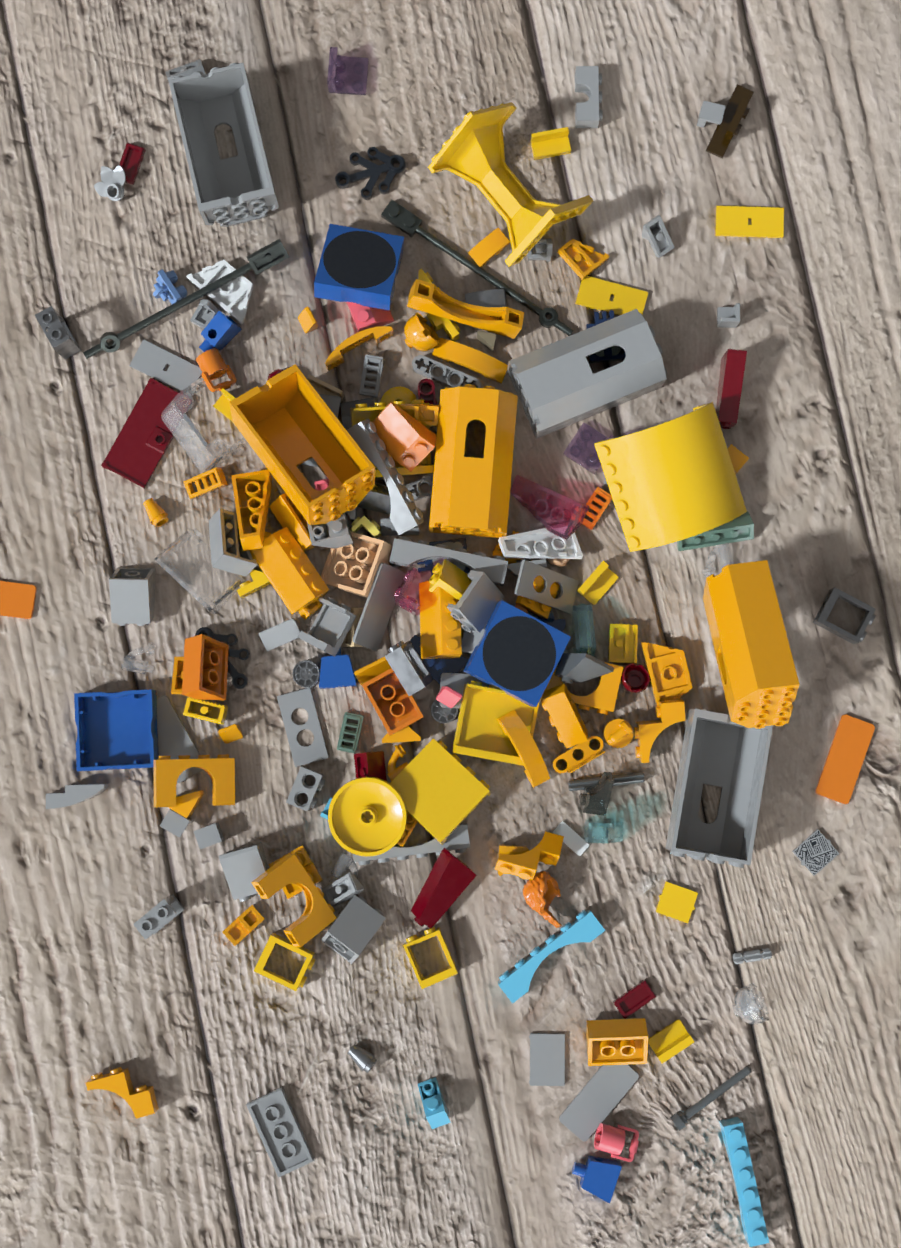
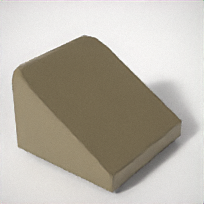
M479 330L477 332V339L490 351L494 352L496 333Z

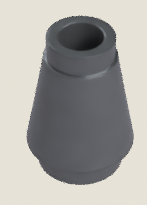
M356 1044L347 1053L361 1071L366 1073L377 1062L374 1058L375 1055Z

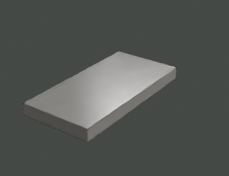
M283 1086L246 1104L278 1178L315 1160Z

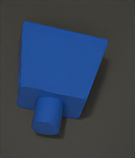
M219 310L201 332L205 340L199 348L203 352L214 347L222 350L242 328L228 315Z
M341 646L335 657L330 655L321 658L320 689L357 686L350 655H341Z
M588 1156L585 1165L578 1162L574 1163L572 1174L581 1177V1188L610 1203L622 1165L618 1160Z

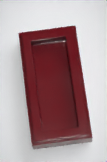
M126 143L119 165L125 171V182L134 185L146 150L143 147Z
M644 979L614 1000L613 1003L623 1018L626 1019L654 999L656 995Z

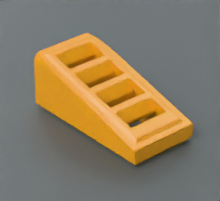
M215 467L183 481L190 499L228 485L224 472L220 467ZM207 477L210 478L212 486L209 485ZM199 480H202L205 489H202ZM195 482L198 492H195L192 483Z

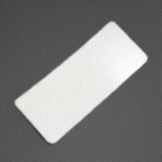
M564 821L553 831L554 834L564 836L563 842L578 856H581L589 847V844Z

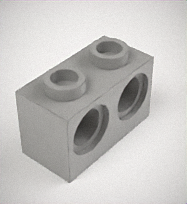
M301 766L286 803L307 812L310 808L314 809L318 800L315 797L318 790H322L325 783L324 775ZM308 775H313L316 779L313 786H309L306 783ZM305 793L308 796L306 804L299 802V794Z

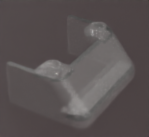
M202 377L178 393L163 410L161 417L195 466L201 472H206L218 467L249 443L244 437L231 447L222 439H214L207 443L186 415V412L192 409L194 405L192 396L207 386Z

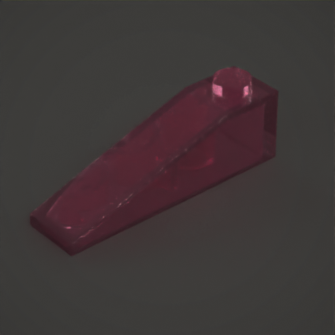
M516 475L510 489V493L549 532L566 540L582 524L589 508L588 505L520 475Z

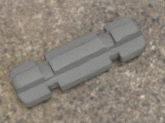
M769 948L733 954L735 964H742L744 961L746 963L760 961L762 958L764 960L772 958Z

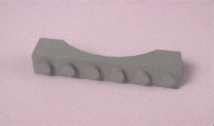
M366 419L347 429V432L384 477L390 495V520L398 535H401L423 523V514L416 507L413 495L407 490L402 475L397 472L393 458L386 451L385 443L377 435L375 425L369 419Z
M399 536V539L394 538L390 556L391 564L410 567L422 561L446 558L447 560L461 563L471 570L484 572L495 585H504L508 561H504V557L493 556V558L486 557L485 553L475 552L470 554L462 548L450 550L448 546L442 544L431 546L427 541L418 540V543L411 542L410 538Z
M467 823L459 824L447 837L448 840L443 845L433 838L425 843L414 846L401 847L395 845L387 852L376 856L366 857L353 854V860L358 862L359 865L370 864V860L377 859L378 863L389 862V858L397 857V860L409 859V855H416L417 858L428 857V853L432 852L440 855L443 848L455 850V853L467 852V848H470Z

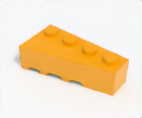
M267 469L231 475L243 551L263 548L272 488L270 471Z

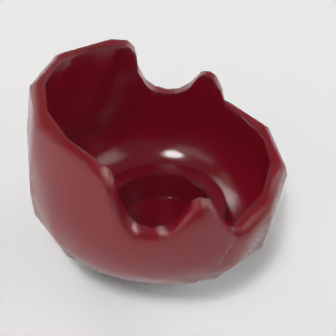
M630 663L623 669L621 684L627 691L640 693L648 687L650 677L643 665Z

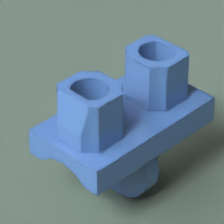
M162 269L158 271L157 283L154 284L156 290L153 293L156 299L169 300L173 304L187 296V290L183 285L176 288L173 286L178 281L174 270L164 272Z

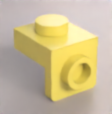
M365 516L362 518L358 517L351 524L353 526L351 531L354 533L363 526L374 538L377 539L381 535L379 531L381 527L374 520L370 522Z

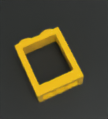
M434 926L432 929L428 928L424 930L425 934L418 937L414 934L406 938L407 942L403 944L421 989L458 974L457 967L440 927L437 929ZM437 935L450 966L423 977L411 946Z
M272 933L254 972L297 991L298 987L303 988L307 977L304 976L306 970H311L316 959L313 956L315 952L304 947H294L289 940ZM276 943L306 957L295 983L265 969Z

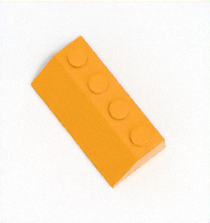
M288 527L264 539L263 548L250 550V553L256 559V562L291 614L318 601L320 597L322 598L330 590Z
M429 581L419 583L421 659L460 658L462 655L461 623L451 616V611L447 608L448 604L456 605L459 600L439 586L433 592H430Z

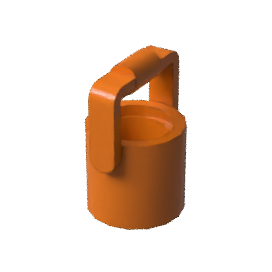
M217 348L207 350L196 358V362L202 371V378L211 392L221 391L222 388L225 390L229 389L236 383L237 379L229 365L225 364ZM227 373L231 381H225L216 386L213 385L212 380Z

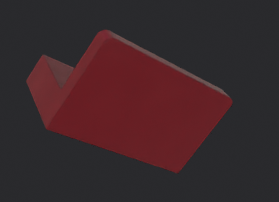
M383 751L354 754L356 778L375 777L387 782Z

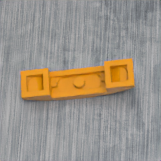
M373 327L350 336L340 343L329 355L325 362L327 370L330 371L344 363L343 354L374 338L378 344L393 336L392 327Z
M439 338L440 343L435 346L432 356L447 362H454L502 384L507 372V364L469 346Z
M513 710L499 717L497 721L505 736L508 735L526 769L524 772L532 787L534 788L549 780V772L543 757L518 714Z

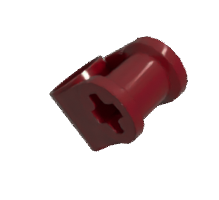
M427 378L422 379L418 384L417 400L424 399V403L437 405L434 382ZM424 385H430L432 390L424 393L421 388Z

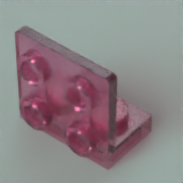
M413 567L412 571H407L403 578L405 582L403 587H398L393 597L397 606L416 616L419 611L417 600L408 595L405 598L418 574L417 569Z

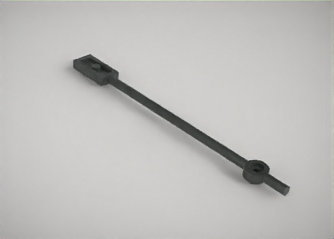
M391 199L381 213L382 218L410 237H413L415 233L419 234L498 289H505L507 295L537 314L539 322L543 327L551 328L555 326L568 336H571L573 333V329L558 320V313L555 309L550 307L540 308L420 227L423 223L422 219ZM550 314L552 318L547 319L545 315Z
M278 239L248 255V264L118 334L113 332L104 333L100 338V343L86 350L83 354L88 359L103 350L109 353L115 352L120 347L121 340L251 270H254L255 274L258 275L289 258V255L281 240Z

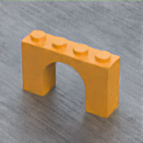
M606 663L613 667L614 671L600 676L598 685L591 694L576 696L570 693L574 703L578 705V709L589 711L590 708L597 709V713L604 715L614 712L623 666ZM557 666L545 691L563 684L562 678L555 675Z
M229 754L217 755V758L210 759V755H198V759H190V755H178V759H171V756H159V760H153L154 807H176L177 780L183 771L191 767L203 769L210 776L213 806L235 805V758H229Z
M287 854L251 883L262 899H269L290 883L302 889L306 898L305 910L295 922L283 930L294 947H302L337 918L334 915V908L323 898L324 893L313 883V876L302 866L303 861L295 854Z

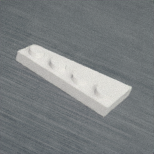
M571 523L499 537L498 540L504 558L582 559L583 557Z

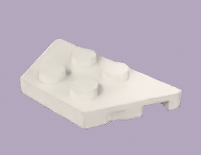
M222 260L213 266L202 268L200 272L190 273L186 277L201 289L236 269L227 261ZM242 275L210 292L207 296L240 324H243L253 290V283Z

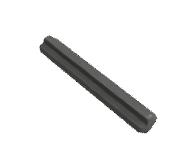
M643 772L572 780L568 781L569 791L643 783L645 777Z

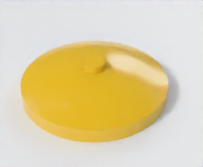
M361 777L344 784L333 796L328 810V823L334 839L345 850L359 856H376L387 852L400 840L406 828L407 810L402 796L391 784L375 777Z

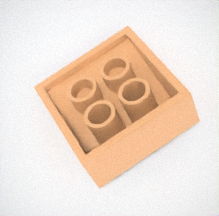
M351 532L353 544L330 549L321 578L326 585L368 598L380 563L390 564L392 545L383 540Z

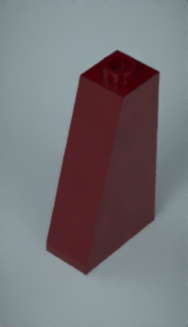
M727 349L721 358L716 414L722 429H731V427L737 424L747 351Z
M443 848L411 909V912L416 916L414 920L422 927L426 925L432 929L477 876L465 863L446 848Z

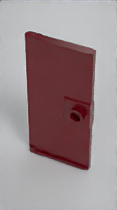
M150 378L113 446L101 464L102 468L112 471L145 489L193 401L159 383L154 378Z

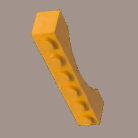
M419 279L415 280L409 291L407 307L515 339L522 329L524 312L509 307H482L464 303L448 296L435 284Z

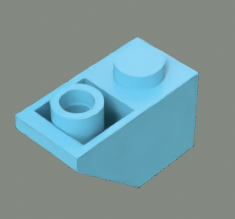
M436 1077L418 1083L425 1115L431 1128L435 1129L451 1123Z

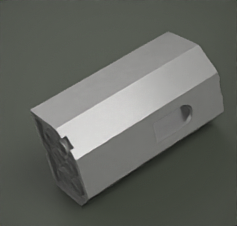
M232 63L222 68L214 67L208 74L198 71L189 76H176L172 80H168L199 212L205 225H213L214 222H217L222 227H229L263 219L268 215L267 212L270 209L273 211L278 209L279 204L244 63ZM227 124L232 128L238 156L220 160L214 134L217 126Z
M637 309L508 361L507 372L523 405L524 412L536 439L655 391L663 386L667 379V371L661 356L663 354L662 348L654 340L655 333L652 326H648L647 321ZM612 346H620L624 349L626 357L623 362L595 374L592 373L586 359L587 356Z
M700 709L688 710L666 842V849L670 850V854L679 857H685V854H687L686 856L705 861L706 857V860L718 864H724L725 861H728L729 865L744 868V865H751L773 725L761 729H756L755 727L747 728L732 722L728 714ZM703 784L722 787L717 817L712 823L702 822L698 814Z

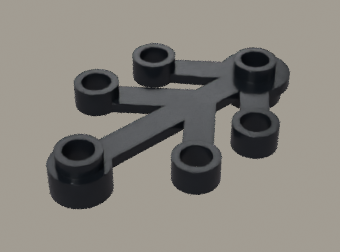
M370 147L367 151L368 158L371 160L379 159L385 163L377 165L361 157L359 153L353 152L349 157L350 163L354 166L361 165L367 169L350 175L343 171L337 173L335 176L336 185L341 189H345L352 182L370 177L366 186L361 190V197L364 200H369L372 197V190L381 173L388 171L384 181L379 184V192L384 195L388 194L394 176L402 173L406 167L405 159L402 156L393 155L390 157L378 151L376 147ZM375 151L376 155L372 156L370 152ZM353 157L359 158L357 161L352 160ZM394 163H399L400 166H399V167H394L393 164H394ZM344 179L346 180V183L341 184L340 181ZM385 185L388 188L387 190H382L381 187ZM365 191L370 192L368 196L363 195Z
M208 627L198 629L195 634L197 636L207 633L208 637L220 642H227V644L232 646L238 642V637L235 634H214ZM234 636L235 642L230 643L229 637ZM244 648L240 650L228 649V657L247 660L250 657V652ZM242 651L247 652V656L245 658L241 657ZM228 660V673L232 676L233 686L238 689L245 688L248 685L247 676L239 673ZM239 678L244 679V683L242 685H239L237 683Z

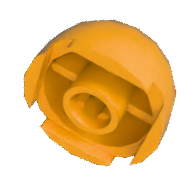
M418 312L404 326V334L406 336L404 341L409 348L412 349L414 347L416 350L424 352L438 345L440 339L432 326L429 327L426 323L427 320Z

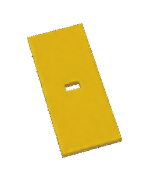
M716 206L715 236L783 238L784 208ZM748 219H751V225H748Z
M587 276L581 281L575 304L599 311L606 310L607 313H609V310H613L614 315L618 316L635 309L643 315L648 292ZM611 295H614L613 301H609Z

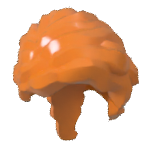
M546 871L535 873L533 880H527L523 888L526 903L532 910H535L545 920H548L549 923L556 928H560L562 924L549 911L552 900L555 897L561 896L558 883Z

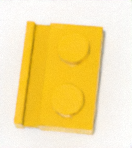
M609 624L608 663H637L638 625Z

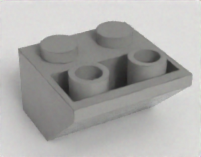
M347 512L343 513L336 521H330L327 524L309 525L307 522L313 546L339 548L353 544Z

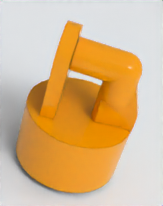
M623 719L611 720L603 728V739L613 748H623L632 741L633 729Z

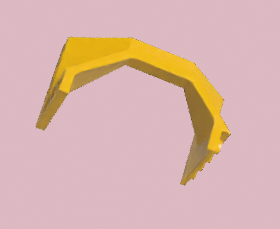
M512 102L468 112L464 116L463 122L454 129L450 139L443 143V148L432 158V163L428 167L432 173L448 170L476 185L507 223L513 251L505 260L509 267L520 263L553 224L582 214L594 201L589 195L565 204L536 200L524 187L505 162L503 126L517 109Z

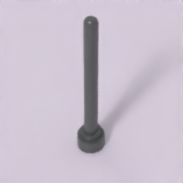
M748 1066L744 1067L684 1113H675L670 1118L680 1131L686 1127L685 1124L688 1123V1119L751 1073V1068Z

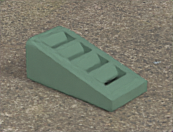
M345 712L336 750L356 754L364 716ZM348 718L358 720V724L349 723L347 720ZM346 726L357 728L356 732L346 730ZM344 735H354L355 739L345 738ZM343 741L353 743V747L342 745Z

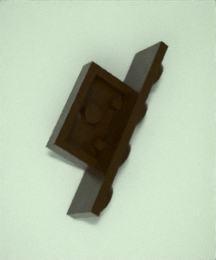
M738 84L736 85L725 108L722 123L717 125L707 146V152L723 159L733 135H738L742 124H739L741 118L746 119L750 110L747 106L754 91Z

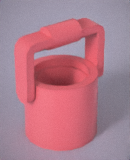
M600 1123L595 1133L594 1148L610 1153L613 1158L632 1162L638 1149L639 1132L622 1125L614 1127ZM625 1130L634 1132L628 1158L618 1156L621 1154L625 1144Z

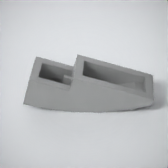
M108 784L65 785V793H46V809L62 808L87 801L106 790Z

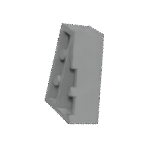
M219 508L209 520L212 567L246 577L256 567V559H252L250 550L243 551L237 513Z

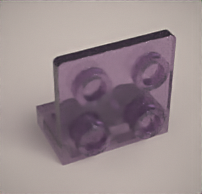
M330 47L327 78L329 93L366 95L368 58L342 56L338 53V47Z
M583 423L563 454L595 475L601 463L594 443L616 437L611 435L607 438L594 428Z

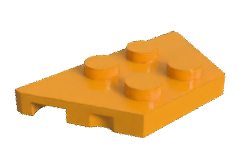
M644 641L641 642L656 706H658V701L680 699L683 694H686L693 688L684 650Z

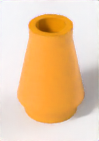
M153 498L143 503L152 525L161 527L168 522V514Z

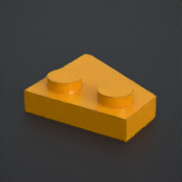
M571 239L557 252L581 280L595 271L610 257L606 253L603 255L594 251L593 247L583 245L575 239Z

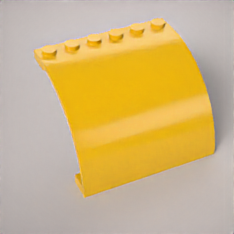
M713 402L696 406L692 412L659 425L594 443L630 552L658 547L693 537L728 523L747 512Z

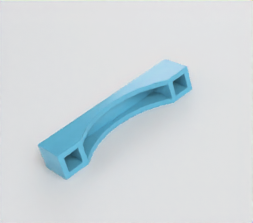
M583 910L576 915L577 919L573 923L567 922L560 928L561 932L559 934L549 936L545 940V945L541 948L539 946L535 947L529 953L531 956L526 960L520 959L514 964L515 968L509 972L507 970L499 976L498 985L512 1004L528 992L534 972L549 954L569 944L591 942L605 931L590 910Z
M739 1117L721 1120L719 1123L736 1186L745 1240L750 1247L769 1243L743 1122Z

